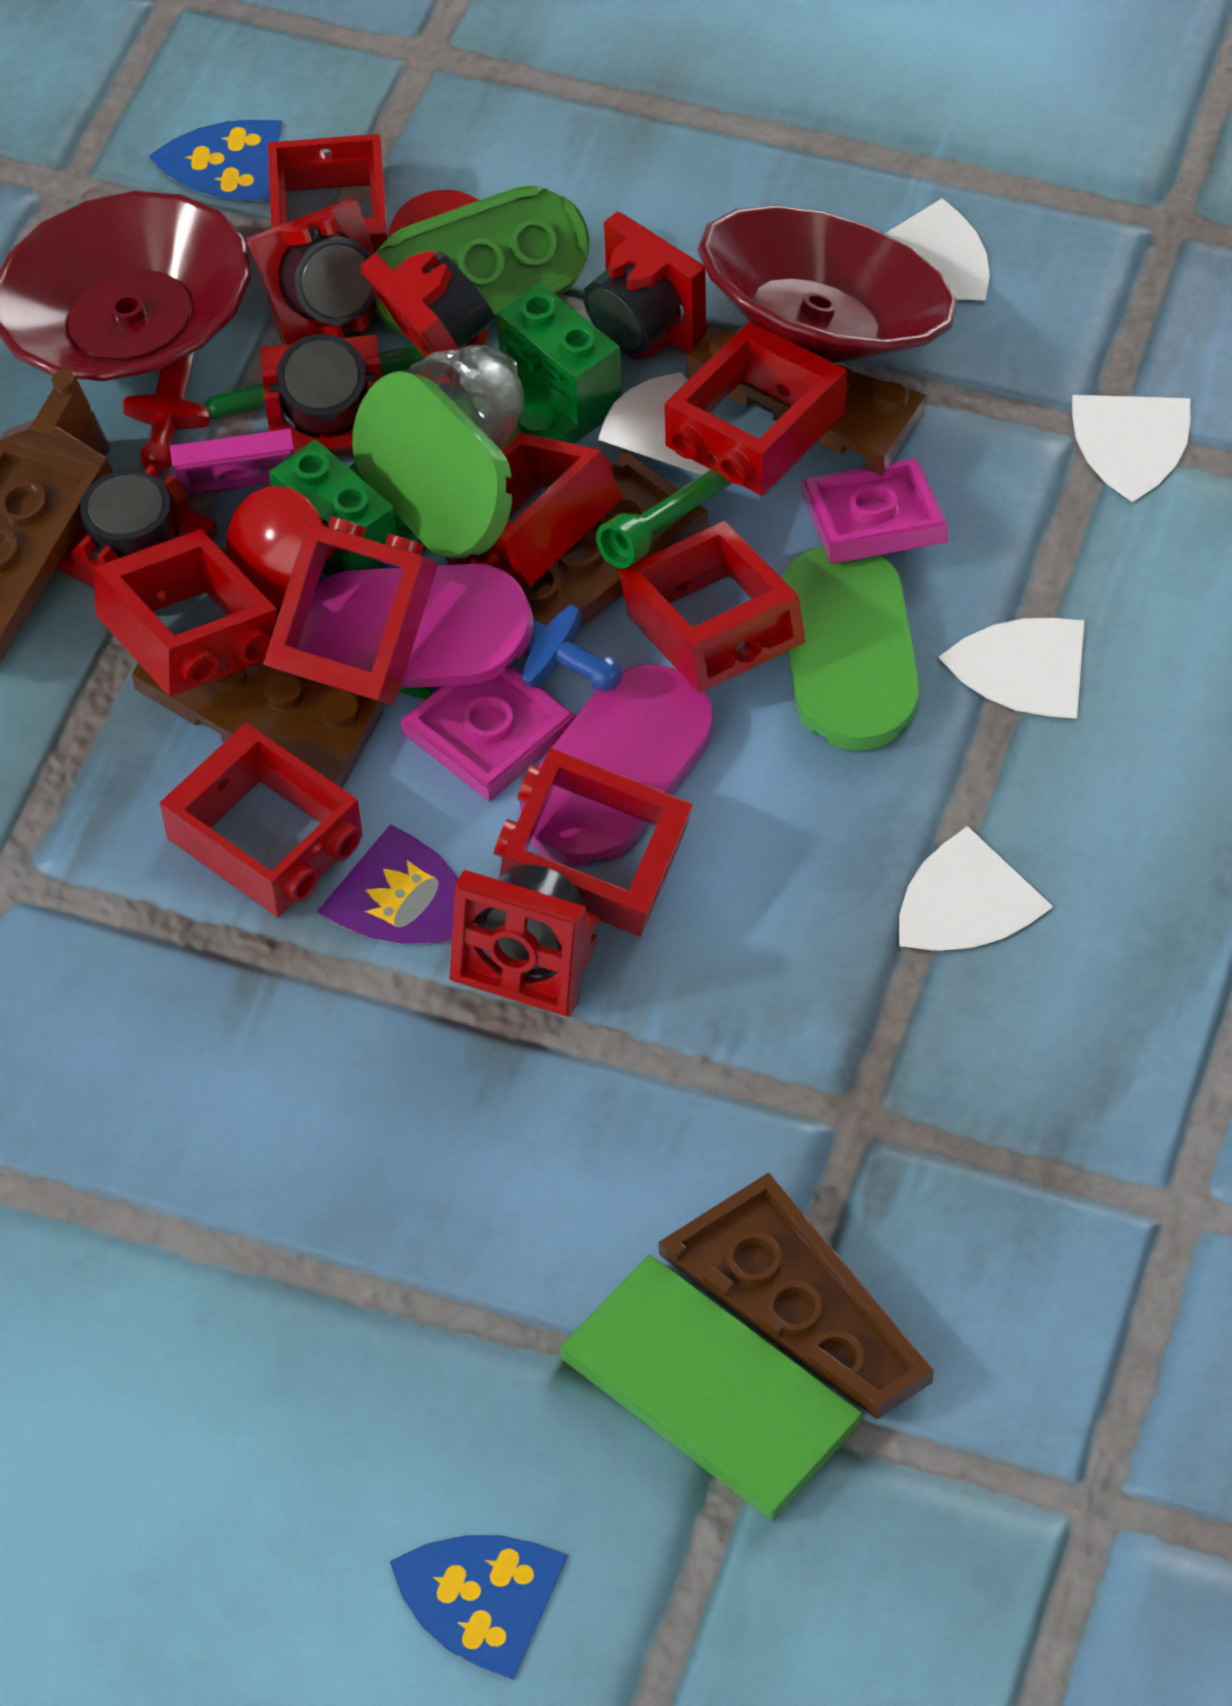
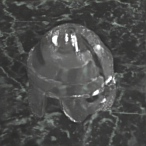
M470 345L459 350L434 352L425 357L424 360L416 362L409 367L413 374L427 377L436 383L499 449L511 440L524 411V390L518 377L517 362L507 354L488 346Z

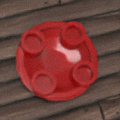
M268 486L255 491L238 506L227 530L226 556L275 607L281 608L307 522L328 527V525L322 523L321 516L307 497L292 488L282 486ZM328 547L325 560L333 554L334 547Z

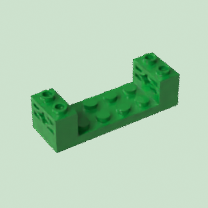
M539 283L497 313L500 361L478 376L482 383L467 396L464 393L461 395L458 391L449 396L500 450L520 432L575 444L604 423L612 405L622 396L620 346L542 283ZM316 439L269 471L271 486L289 487L307 497L321 516L323 524L328 525L332 516L366 527L363 538L385 544L387 535L392 534L424 545L395 514L394 506L365 482L355 462L347 467ZM425 545L423 546L422 553L428 549ZM335 548L333 554L325 560L322 571L329 577L345 571L387 568L381 561Z

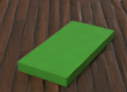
M651 1254L627 1276L560 1346V1358L772 1522L862 1423V1412Z

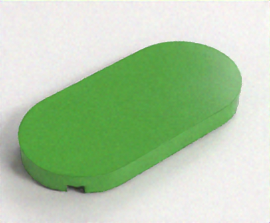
M525 185L402 228L391 235L379 247L376 253L394 270L409 256L430 250L435 254L442 251L472 282L486 300L497 319V313L539 283H542L557 296L573 286L584 269L585 261L588 258L590 236L585 219L574 203L563 195L559 196L557 193L549 191L548 188L537 185ZM376 295L372 305L378 316L390 329L406 337Z
M403 371L392 372L380 378L363 398L354 422L352 436L353 455L360 475L370 487L394 506L395 514L435 554L455 559H467L465 557L471 554L480 555L489 550L503 532L511 511L512 494L506 493L505 477L511 478V473L505 455L429 378Z
M823 545L811 548L794 559L782 577L799 595L806 641L787 651L797 715L803 726L812 734L814 729L819 735L826 737L827 744L837 748L852 751L880 748L898 738L900 730L906 727L909 722L910 724L912 723L917 714L919 702V681L900 577L894 566L882 555L830 564Z

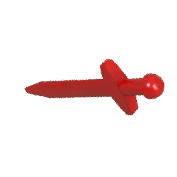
M194 352L160 370L155 394L126 396L123 400L124 415L152 425L148 444H145L140 450V461L145 470L152 465L156 468L158 474H161L171 468L170 446L172 445L175 429L208 427L210 423V412L206 407L184 399Z

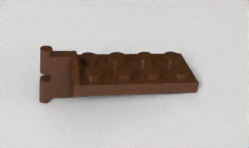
M68 368L60 369L52 376L54 388L36 418L6 430L0 439V663L83 524L80 514L83 495L92 483L100 477L113 472L105 457L110 451V444L94 412L90 410V404L74 372Z

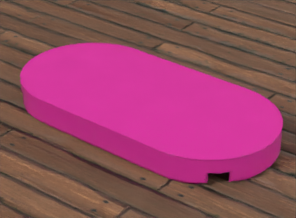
M457 564L438 566L400 688L480 684L493 680L507 671L505 666L510 664L516 656L519 660L527 649L533 633L532 609L518 582L505 571L490 565ZM404 568L345 571L331 575L318 582L297 649L371 672Z
M641 665L623 670L622 680L616 689L609 692L598 690L594 692L552 748L672 795L702 756L710 742L712 735L711 703L706 692L699 693L677 669L661 665ZM546 756L543 758V760L539 763L537 767H542ZM555 786L530 842L538 852L555 862L569 866H589V860H599L605 857V862H608L625 854L636 844L651 823ZM520 801V809L522 813V810L526 803Z

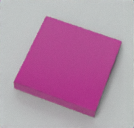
M291 429L170 446L176 480L187 496L271 484L269 471L294 454Z
M915 458L890 463L883 476L866 468H859L801 480L802 498L830 564L948 542V524L920 464Z
M510 664L505 666L507 671L488 682L473 685L441 686L400 720L402 733L489 802L529 769L531 764L533 765L543 757L576 717V714L538 685L535 688L527 686L522 679V673Z

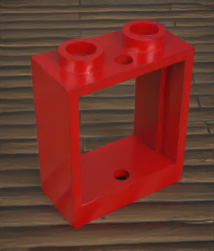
M380 134L268 142L271 229L289 222L288 191L370 185L372 217L363 219L374 252H377L379 247L388 239L385 174ZM323 149L330 150V152L328 153H322L320 151ZM289 246L288 249L286 250V252H285V253L283 254V256H282V260H281V264H280V268H279V272H278L279 278L282 277V276H281V272H282V268H283V264H284L285 257H286V255L289 253V251L291 250V248H292L293 246Z
M749 321L664 403L665 446L674 450L679 456L691 459L722 475L729 482L741 485L763 496L846 413L847 369ZM742 381L791 405L760 438L710 414Z
M520 432L501 450L509 463L511 478L505 477L506 493L512 494L509 517L542 486L549 488L513 522L507 521L500 537L489 550L480 555L471 554L465 557L467 559L445 557L448 565L485 564L494 566L512 576L519 585L530 587L603 518L623 496L613 477L612 464L602 453V450Z
M331 516L328 527L307 522L263 665L395 706L439 564L421 556L423 544L400 536L388 534L385 544L363 538L366 527ZM329 546L404 568L371 672L297 649Z
M725 521L639 560L627 568L619 570L628 617L699 693L806 642L799 595ZM728 575L751 598V600L694 627L670 604ZM745 642L743 647L737 650L738 645Z
M202 529L94 567L95 615L169 697L264 662L277 621V608ZM206 592L228 616L174 636L153 612ZM225 659L224 662L221 665H219V662Z
M247 722L159 802L168 840L277 918L294 902H301L306 899L314 890L318 879L337 860L343 861L355 851L363 836L358 799ZM259 782H262L321 823L272 871L211 829L220 818Z
M550 747L542 767L539 768L531 764L524 777L517 800L526 804L518 822L507 819L498 836L493 854L502 858L499 879L512 867L525 864L547 867L562 874L577 888L585 901L586 912L599 915V921L641 937L687 829L693 804ZM555 786L656 825L629 891L527 850Z

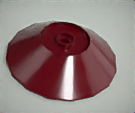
M131 191L86 200L41 222L7 254L0 268V338L16 359L52 376L58 370L68 368L74 372L77 379L105 382L158 371L203 348L236 315L251 279L246 240L221 211L182 194Z
M778 205L734 209L705 226L697 249L710 280L750 322L833 363L854 361L925 346L949 331L953 325L957 300L939 270L913 248L869 225L824 211Z

